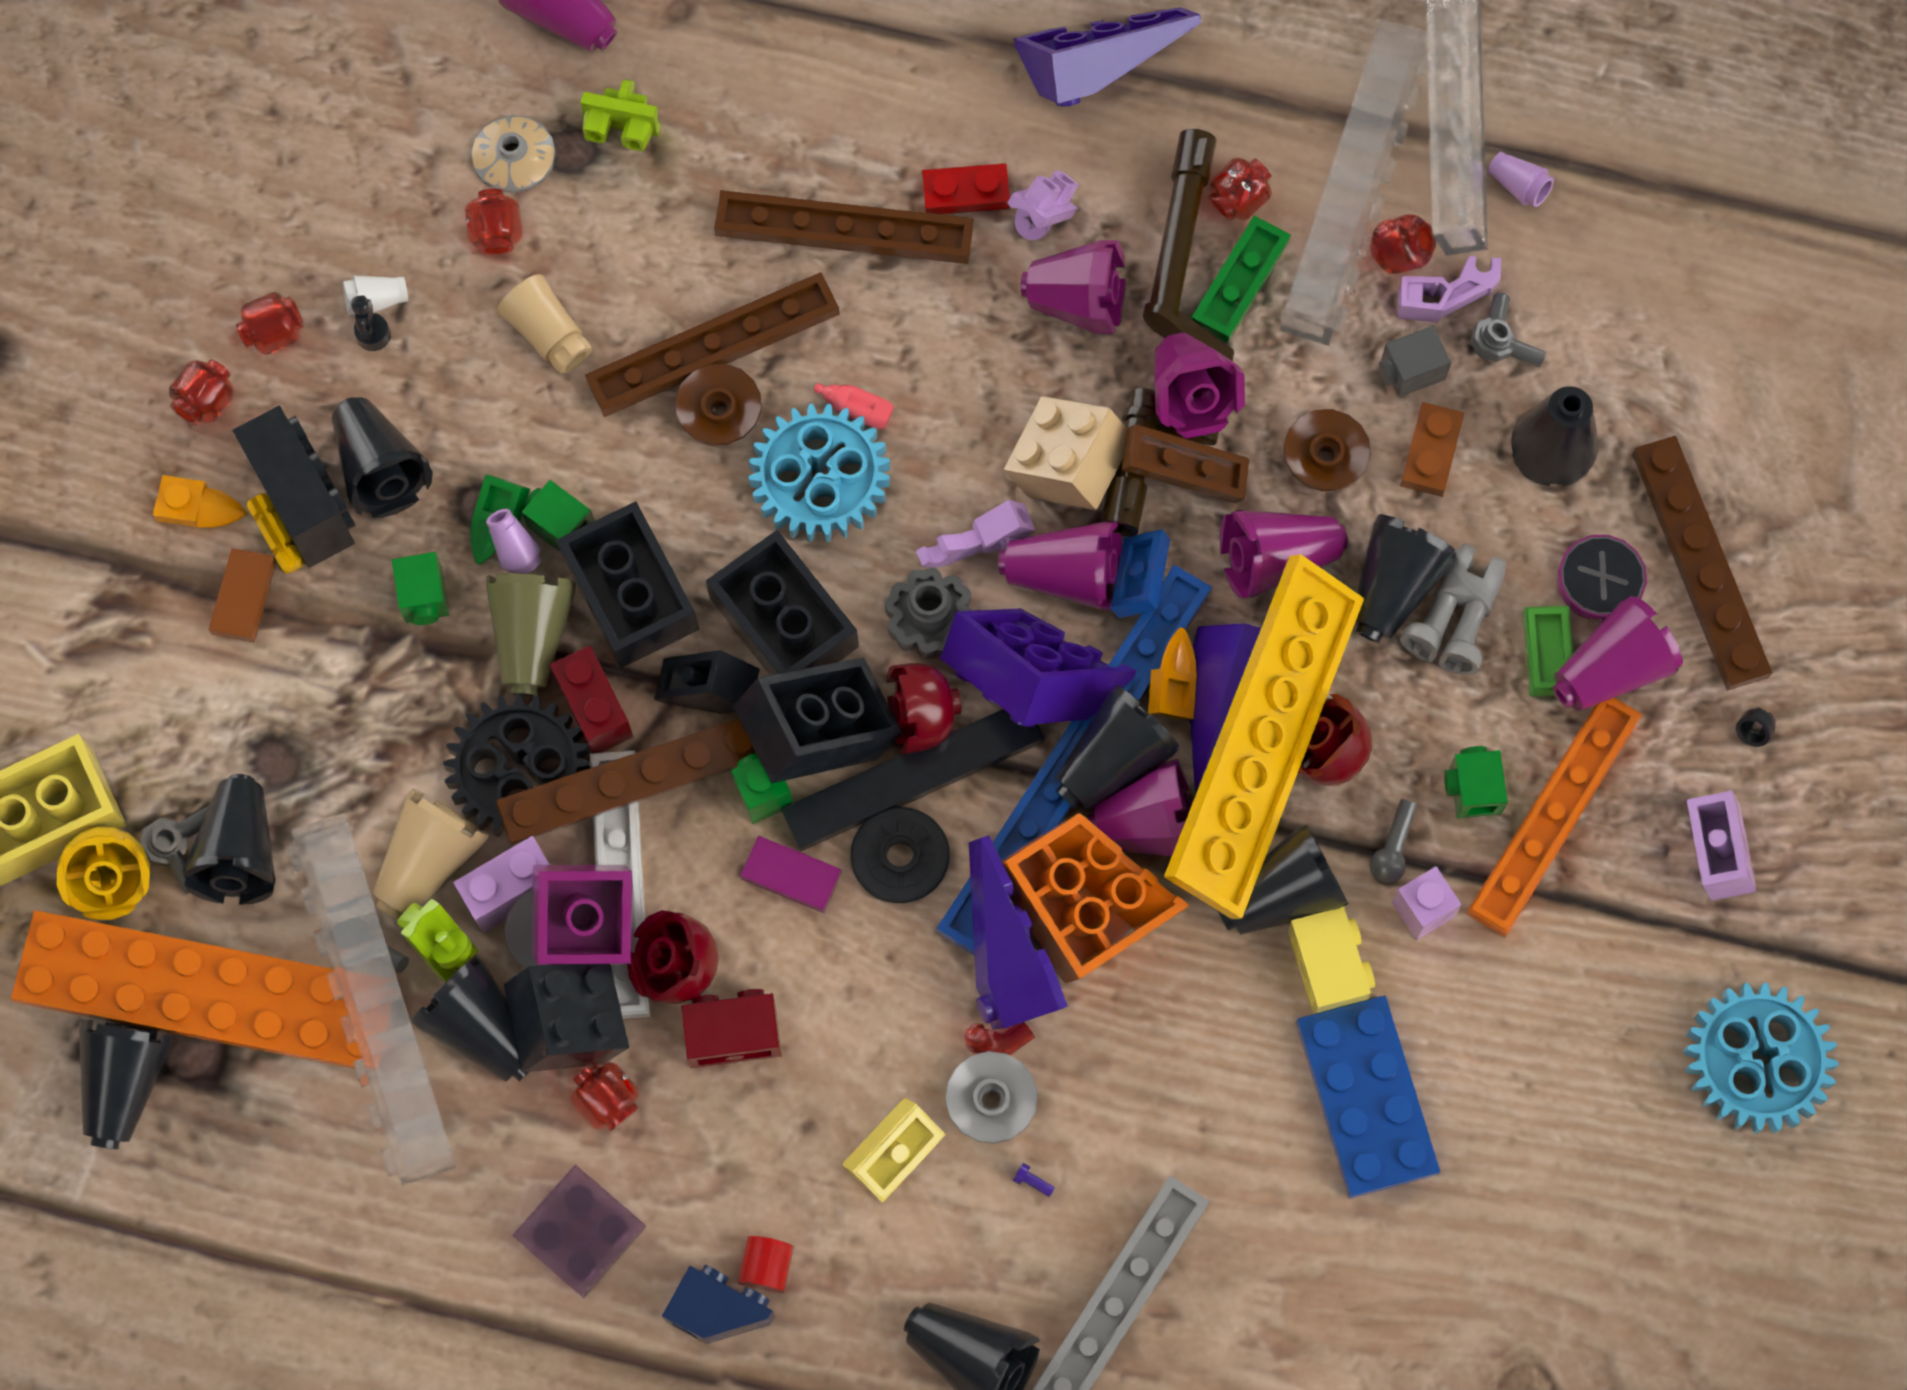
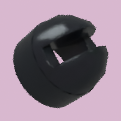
M1761 707L1751 708L1746 711L1736 724L1738 737L1744 743L1753 747L1766 745L1776 729V720L1771 712L1768 713ZM1756 722L1762 725L1760 732L1753 729Z

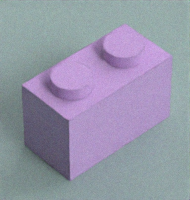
M1733 791L1688 799L1687 805L1702 885L1711 901L1757 892L1741 806Z
M533 836L453 882L482 933L507 920L508 912L516 900L533 889V865H550Z

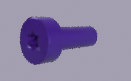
M1023 1162L1012 1181L1019 1185L1023 1181L1050 1197L1055 1187L1029 1172L1030 1166Z

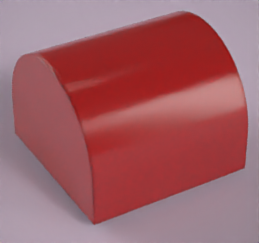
M748 1236L738 1285L784 1294L794 1246L772 1238Z

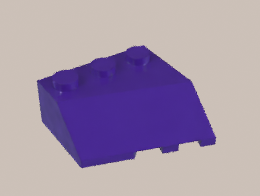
M1021 608L956 611L940 657L942 661L955 670L957 677L973 684L983 692L982 696L986 700L998 704L1010 714L1012 721L1026 727H1034L1036 724L1088 720L1099 710L1109 692L1117 685L1124 688L1134 679L1137 671L1124 663L1119 665V667L1108 666V664L1101 661L1103 652L1090 645L1083 647L1075 643L1065 642L1063 640L1065 636L1064 631Z

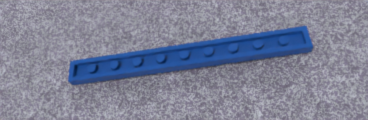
M1173 565L1162 582L1157 610L1141 614L1108 665L1110 667H1119V665L1124 663L1137 670L1134 679L1124 689L1139 702L1150 687L1151 670L1159 669L1161 666L1162 656L1171 637L1180 627L1184 628L1185 631L1188 629L1211 593L1212 586L1176 565ZM1095 714L1088 720L1071 721L994 839L993 844L1001 861L1060 825L1072 808L1055 791L1061 785L1055 777ZM969 877L937 926L936 933L974 956L971 880Z

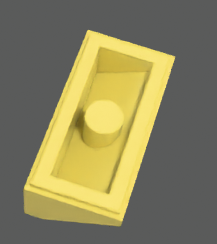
M905 1098L898 1103L842 1165L883 1203L946 1134L916 1103Z

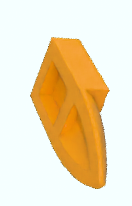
M162 475L153 511V517L157 522L197 528L225 526L242 519L247 514V511L233 497L220 490L208 487L205 481Z
M1180 627L1171 637L1162 656L1160 668L1151 670L1148 714L1182 721L1194 719L1197 678L1196 660L1191 641L1184 628Z

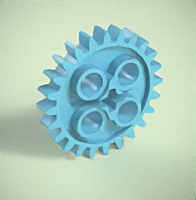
M828 403L823 414H817L814 405L809 404L806 416H801L795 408L791 409L792 421L786 422L783 418L777 416L775 419L778 430L775 432L764 428L762 430L763 437L767 444L755 442L753 447L758 457L749 459L750 470L756 472L748 476L750 487L758 488L752 494L755 503H764L761 507L762 516L767 518L776 514L774 526L777 530L787 523L790 524L791 538H795L801 529L806 530L808 542L813 541L816 532H822L826 542H830L832 530L836 529L844 538H847V525L850 523L862 530L864 528L862 514L875 518L877 512L872 502L885 503V492L880 488L890 487V476L883 473L890 470L889 458L882 457L886 453L885 443H874L877 439L876 428H870L863 432L865 426L863 416L856 418L851 423L849 421L848 408L845 407L837 417L833 415L832 406ZM812 439H822L826 442V445L818 450H811L805 446ZM843 444L845 446L834 454V450L838 445ZM848 463H855L861 467L857 473L847 475L840 471V468ZM827 467V474L821 473ZM813 470H814L815 472H817V474L814 476V478H812V471H813ZM786 471H794L799 474V477L793 482H783L778 479ZM805 491V496L800 501L794 500V498L799 497ZM822 495L834 499V502L827 507H817L812 503L814 499Z
M1766 982L1759 987L1757 994H1754L1749 983H1744L1740 987L1739 997L1731 988H1727L1722 993L1723 1003L1713 997L1706 1004L1711 1014L1699 1011L1694 1017L1702 1028L1691 1027L1686 1034L1697 1044L1689 1045L1683 1050L1684 1055L1696 1058V1062L1690 1064L1685 1069V1073L1699 1074L1700 1080L1691 1087L1692 1092L1707 1091L1709 1095L1705 1098L1702 1106L1705 1108L1717 1103L1720 1106L1717 1114L1719 1121L1731 1113L1735 1115L1734 1129L1738 1130L1749 1120L1751 1121L1753 1134H1758L1762 1131L1765 1122H1767L1770 1130L1775 1134L1782 1129V1119H1784L1788 1126L1795 1128L1800 1124L1798 1112L1809 1119L1816 1113L1811 1102L1822 1105L1827 1101L1828 1097L1820 1088L1830 1089L1836 1083V1080L1825 1074V1072L1834 1070L1839 1066L1838 1061L1826 1057L1827 1053L1837 1047V1043L1823 1041L1821 1036L1831 1027L1829 1024L1819 1026L1814 1024L1813 1020L1819 1013L1817 1008L1807 1013L1801 1010L1804 996H1799L1791 1003L1787 1001V987L1783 986L1775 996H1771L1769 985ZM1750 1018L1756 1021V1035L1752 1025L1749 1023ZM1770 1022L1779 1023L1786 1029L1788 1033V1040L1786 1042L1778 1041L1770 1035L1768 1028ZM1732 1029L1736 1031L1743 1040L1742 1048L1730 1047L1723 1038V1030ZM1758 1050L1760 1056H1768L1769 1062L1765 1066L1762 1060L1753 1059L1752 1054ZM1780 1067L1790 1068L1796 1073L1798 1077L1797 1087L1787 1086L1781 1081L1779 1077ZM1735 1074L1745 1075L1751 1080L1753 1085L1752 1094H1744L1735 1088L1733 1083V1076ZM1765 1079L1769 1090L1773 1094L1772 1098H1768L1765 1094Z

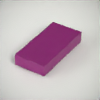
M758 835L740 877L745 882L824 913L841 877L842 870Z

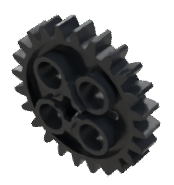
M517 693L514 705L508 706L502 695L498 696L497 709L492 710L485 702L481 703L483 716L477 718L473 714L467 713L466 717L470 724L469 729L454 728V732L461 742L447 743L446 745L448 752L456 757L443 761L446 771L456 773L445 779L448 789H458L451 796L454 804L461 805L466 803L461 811L466 820L478 814L476 825L480 830H483L490 822H493V832L497 837H500L503 833L504 826L495 803L496 800L506 797L514 789L528 790L534 787L517 768H510L506 757L489 744L491 739H497L518 764L525 763L529 775L541 785L591 768L590 761L581 759L590 751L587 743H577L583 737L580 726L569 729L573 722L569 712L557 718L559 709L555 702H552L545 710H542V702L537 695L529 706L525 705L521 693ZM525 728L530 731L527 739L521 743L508 741L509 734L515 729ZM486 758L497 761L495 768L491 772L486 774L475 772V767L479 761ZM555 758L561 761L559 768L553 773L545 774L538 771L539 765L546 759Z

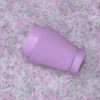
M1499 152L1493 158L1488 168V174L1493 176L1523 206L1530 204L1533 207H1538L1546 199L1554 184V178L1548 175L1547 168L1507 155L1504 152Z
M509 509L498 510L487 518L486 523L503 570H507L509 573L527 574L540 564V546L512 515Z

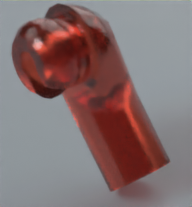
M1025 1022L1013 1025L1003 1033L985 1029L983 1024L976 1023L970 1025L964 1034L966 1047L974 1055L991 1051L1006 1053L1011 1056L1035 1038Z

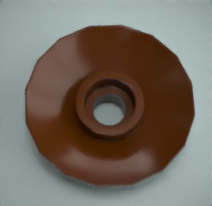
M709 364L693 371L681 383L675 397L676 416L683 430L696 441L711 446L729 445L743 439L756 426L761 414V393L754 379L742 369L728 364ZM722 405L727 408V412L723 415L716 416L712 413L713 408Z
M1334 409L1314 410L1299 417L1289 428L1283 445L1285 463L1292 476L1306 487L1322 492L1339 491L1354 484L1365 473L1371 456L1369 437L1362 425L1349 414ZM1328 451L1333 455V459L1323 461L1318 457V453Z

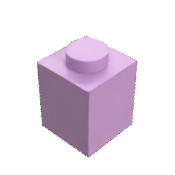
M1437 866L1400 887L1391 902L1416 940L1453 919L1462 905Z

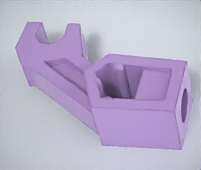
M1469 256L1460 277L1451 283H1448L1444 277L1402 276L1398 289L1397 318L1438 323L1444 316L1485 295L1490 296L1498 286L1501 278V258L1492 257L1490 271L1483 273L1478 271L1475 266L1476 256ZM1423 295H1430L1431 297L1438 295L1441 298L1439 304L1437 302H1422Z
M1007 500L976 518L972 525L973 530L962 534L941 535L936 538L938 545L930 548L923 546L916 550V553L923 567L939 568L981 552H999L1002 548H1007L1010 540L1027 537L1036 530L1025 504Z

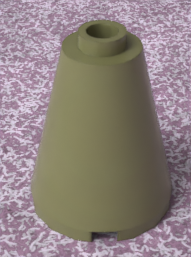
M502 573L496 574V578L488 575L486 588L502 685L511 686L510 694L513 695L521 693L522 696H536L538 688H546L552 671L550 664L554 663L574 598L576 583L573 580L558 577V585H550L549 580L545 579V575Z

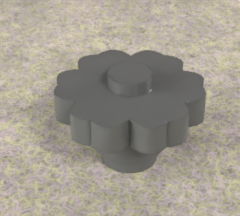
M931 567L925 570L911 571L908 575L907 584H894L891 587L890 596L885 601V612L890 618L888 622L889 635L897 641L898 646L904 651L917 647L919 654L923 658L928 659L941 656L956 611H973L969 608L971 603L970 590L962 584V581L956 575H950L942 579L941 573L936 568Z

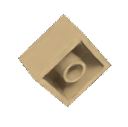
M1041 396L1003 470L1030 498L1097 510L1123 459L1127 428L1108 407Z

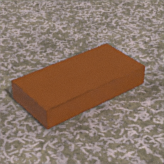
M231 548L208 629L212 635L255 642L277 563L274 556Z

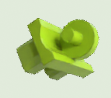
M629 79L622 81L619 90L606 88L604 95L583 91L580 104L584 116V137L587 141L603 143L607 140L610 128L623 130L621 136L622 146L630 150L643 152L651 136H659L661 123L658 122V107L647 104L648 96L634 93L635 83Z
M430 899L424 907L416 903L411 904L397 920V924L402 929L401 935L439 979L445 983L456 973L458 968L464 966L479 951L444 908L433 899Z

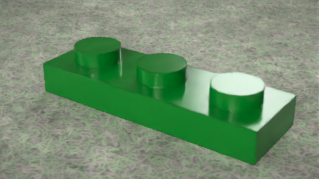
M1253 216L1192 315L1191 320L1214 337L1228 344L1290 243L1291 234Z

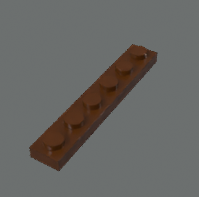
M720 190L714 231L715 236L969 264L974 218Z
M820 272L585 374L586 381L603 417H606L680 385L693 371L709 364H728L840 315L839 306L824 276Z
M1672 436L1635 447L1632 456L1727 691L1768 679L1773 672L1677 437Z
M738 718L498 799L495 803L509 843L513 845L531 836L537 837L737 768V763L741 759L756 752Z

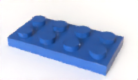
M1386 995L1298 1018L1296 1025L1349 1199L1439 1175L1441 1171Z

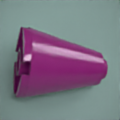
M499 0V4L506 10L589 52L594 51L597 47L603 51L617 34V30L613 28L616 18L602 0Z
M1236 510L1231 512V514H1226L1222 519L1219 545L1221 555L1229 553L1231 568H1225L1224 572L1232 591L1239 598H1252L1278 587L1289 556L1301 554L1320 568L1339 560L1342 557L1343 550L1348 546V536L1345 527L1339 524L1334 517Z
M1106 521L1010 540L1007 548H1002L999 552L1000 575H1005L1007 583L1100 610H1111L1112 585L1116 581L1122 551L1121 533H1112L1118 527L1117 522Z
M1634 596L1621 601L1554 674L1556 684L1553 685V691L1563 706L1566 708L1572 706L1576 710L1581 711L1670 677L1679 671L1678 668L1683 664L1680 648L1667 626L1659 630L1651 620L1652 617L1657 615L1651 606Z

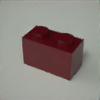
M591 645L550 664L556 682L578 726H580L592 754L602 753L634 737L629 721Z
M747 989L738 992L737 998L719 1000L718 995H701L692 999V1004L681 1005L686 1055L690 1068L782 1057L776 1002L773 993L765 994L763 989Z

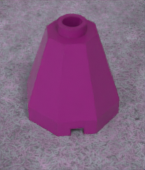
M1099 240L1033 261L1028 268V272L1024 271L1021 275V296L1027 298L1030 308L1095 334L1114 335L1116 331L1114 326H1119L1122 321L1126 292L1125 278H1119L1117 268H1125V256L1118 240Z
M1185 332L1166 336L1155 349V409L1160 422L1167 427L1169 425L1174 427L1177 433L1186 439L1221 432L1229 423L1227 417L1235 410L1236 414H1238L1245 406V375L1239 365Z
M1178 758L1161 763L1094 805V814L1088 815V820L1119 845L1123 852L1172 856L1193 802H1189L1186 791H1189V786Z

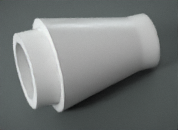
M353 275V280L343 281V292L348 315L355 314L351 307V301L356 296L364 295L367 299H371L373 313L398 303L408 302L404 276L393 278Z

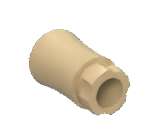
M543 274L533 275L519 283L498 305L497 314L513 326L537 350L546 362H550L560 374L570 373L590 356L592 352L591 345L582 336V330L561 305Z

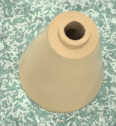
M414 788L406 796L373 894L379 898L376 906L396 919L413 903L423 906L485 844L489 836L485 831H477L478 827L469 819L466 820L463 815L440 801L435 800L432 804L424 799L425 793Z

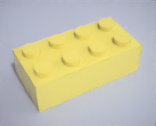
M80 734L0 771V886L59 859L67 843L82 831L97 826L116 827L118 829L127 826L93 749Z

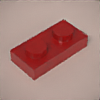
M1006 163L922 170L925 213L942 215L1010 209V206L1007 204L1010 194Z

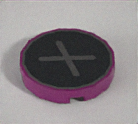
M1590 535L1576 541L1564 553L1558 569V591L1565 604L1578 616L1589 620L1590 618L1602 619L1601 622H1603L1621 601L1626 600L1630 596L1641 599L1647 584L1646 566L1638 551L1625 540L1611 535Z

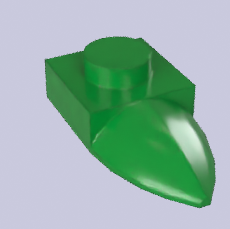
M485 475L470 528L471 548L476 564L481 565L496 552L489 527L486 523L487 518L498 510L509 509L520 523L522 511L524 510L523 505L529 495L530 488L494 475Z

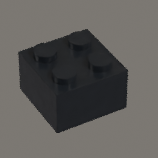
M611 964L528 966L504 983L522 1072L603 1065L629 1048Z

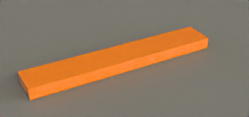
M1616 698L1594 706L1466 913L1468 916L1504 938L1507 936L1643 714Z

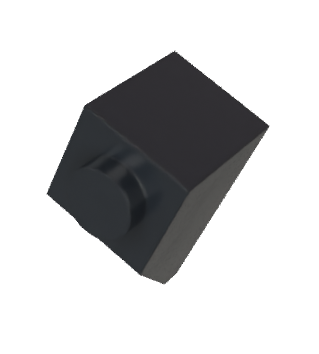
M722 650L664 658L654 700L664 704L718 714L735 713L734 704L758 678L760 668Z

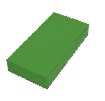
M1569 606L1525 607L1522 613L1529 696L1555 695L1553 691V685L1556 684L1554 674L1573 654Z

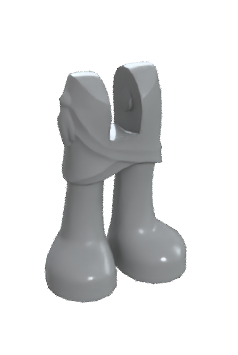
M1466 543L1455 550L1457 554L1454 562L1444 573V580L1436 593V601L1423 623L1413 622L1404 629L1400 642L1415 657L1426 662L1434 661L1455 607H1465L1457 627L1440 657L1439 665L1442 669L1455 674L1475 675L1481 667L1483 658L1481 651L1474 646L1475 639L1484 616L1488 617L1491 613L1493 602L1504 579L1507 562L1493 556L1481 577L1469 573L1473 563L1472 558L1477 548Z

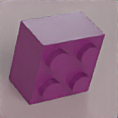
M533 865L532 957L537 964H631L632 871L626 865Z

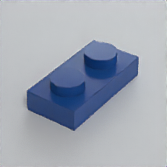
M1162 529L1124 538L1110 609L1118 618L1155 611L1158 608L1171 540Z

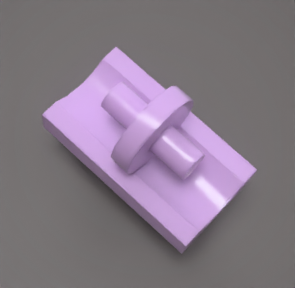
M1059 170L1053 172L1050 179L1044 176L1035 177L1029 188L1014 192L1007 204L1012 208H1019L1015 215L1017 232L1027 240H1037L1047 235L1051 225L1071 219L1078 208L1069 201L1079 184Z

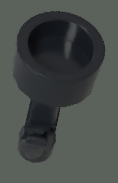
M364 295L356 296L351 301V307L355 313L356 320L354 325L355 337L363 349L368 351L381 350L390 341V328L384 317L373 313L371 299H367Z

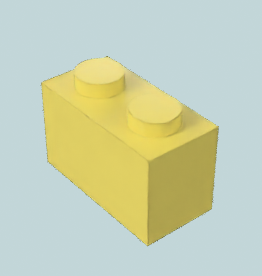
M1340 907V909L1291 920L1287 932L1312 1013L1316 1014L1368 1000L1371 995L1370 989L1375 988V980L1369 962H1361L1357 945H1360L1362 941L1355 918L1348 919L1345 908Z

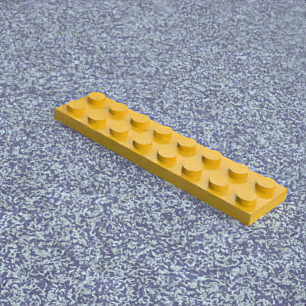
M1301 554L1289 556L1164 875V878L1230 919L1243 918L1364 601L1362 596Z

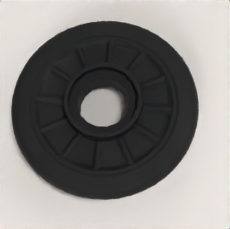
M893 807L873 815L860 826L851 845L850 859L855 877L871 895L890 903H909L922 899L938 887L947 872L950 851L945 833L934 819L913 808ZM905 844L913 851L912 860L904 866H895L887 859V852L892 846Z

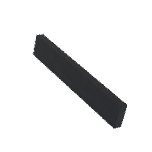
M1002 709L951 732L945 741L934 748L921 752L901 754L781 808V811L801 852L863 824L868 818L884 810L904 806L1045 742V737L1038 724L1034 727L1019 725L1011 720L1010 714Z

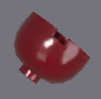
M907 663L889 667L887 683L895 682V692L892 696H887V703L902 731L900 737L895 741L896 744L905 743L900 752L902 754L915 753L938 746L951 733L954 726V715H960L962 712L959 690L957 688L950 689L947 678L935 667L924 663Z
M1329 694L1333 699L1325 700L1297 774L1316 786H1338L1350 781L1361 772L1368 762L1373 747L1371 727L1352 702L1338 694Z
M661 910L649 915L637 927L633 937L639 939L635 945V952H631V964H627L629 979L638 994L648 997L655 1002L682 1004L700 996L711 985L717 973L719 953L717 943L706 925L688 914Z

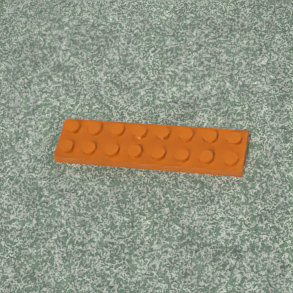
M34 910L11 1000L13 1003L378 1074L399 984L398 981Z

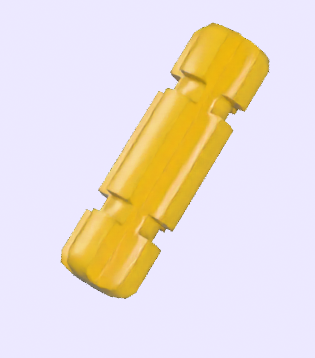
M261 493L251 498L247 502V507L275 555L282 571L290 574L303 567L304 559L278 512H276L269 496Z

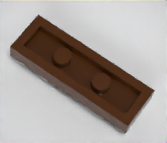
M1137 424L1127 428L1122 463L1123 471L1232 503H1238L1245 499L1249 458Z

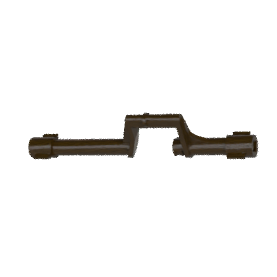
M1186 129L1180 132L1171 174L1174 185L1150 302L1145 304L1143 319L1154 332L1164 338L1168 335L1185 332L1233 361L1234 350L1231 347L1226 346L1179 311L1202 191L1209 182L1217 142L1216 137L1205 130ZM1147 388L1132 390L1129 407L1123 410L1122 421L1125 423L1126 428L1137 424L1184 438L1177 433L1174 427L1170 425L1167 427L1160 422L1156 415L1154 390ZM1219 432L1187 438V440L1204 445H1216ZM1122 459L1107 489L1101 522H1117L1118 527L1112 533H1121V536H1134L1139 532L1147 485L1144 483V476L1122 470Z

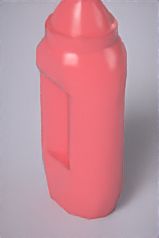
M817 383L814 386L815 393H822L824 399L828 404L832 405L837 413L840 414L846 407L849 409L850 419L855 420L863 416L865 425L871 428L875 427L876 429L885 430L895 407L888 400L853 385L844 384L839 386L835 384L824 387L822 384Z

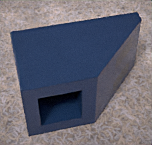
M704 1265L701 1271L692 1266L688 1267L662 1317L668 1324L705 1344H710L771 1325L775 1315L773 1310L767 1307L770 1302L767 1297L748 1287H745L742 1293L726 1285L729 1279L726 1275L708 1265Z

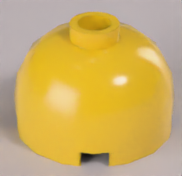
M97 826L80 832L67 843L58 860L56 885L62 900L69 907L71 904L76 910L83 912L84 917L92 920H113L128 915L136 908V904L142 900L143 896L146 895L149 889L150 863L142 844L130 833L116 827Z

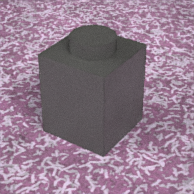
M1434 326L1386 343L1381 361L1379 362V370L1387 386L1393 385L1399 398L1446 380L1451 361Z

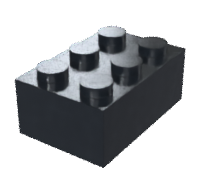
M279 405L232 430L308 568L356 544L349 532V529L356 525L338 490L329 478L319 456L311 446L296 415L287 419Z
M636 501L556 540L562 558L620 669L700 630L696 613Z
M778 530L705 580L709 599L769 675L836 663L859 647L858 632L855 626Z
M864 657L757 678L733 706L771 784L876 761L902 734Z

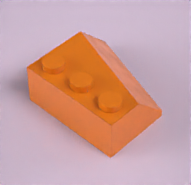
M1080 813L1002 860L1013 884V895L1010 898L1022 911L1026 910L1032 922L1031 931L1041 947L1045 949L1064 983L1081 979L1190 906L1178 895L1174 896L1157 881L1158 878L1146 868L1142 869L1125 855L1119 845Z

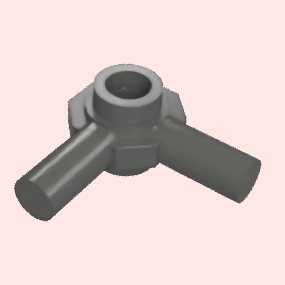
M1505 293L1494 294L1489 318L1478 321L1473 327L1470 344L1476 354L1483 359L1495 362L1511 356L1540 367L1544 361L1546 351L1515 339L1510 326L1505 322L1510 297Z
M209 806L179 823L174 820L160 818L143 828L140 843L149 862L165 867L168 865L186 894L190 893L184 886L185 878H183V869L186 864L184 854L188 838L199 832Z

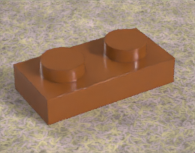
M1422 402L1400 484L1401 487L1443 497L1465 412Z

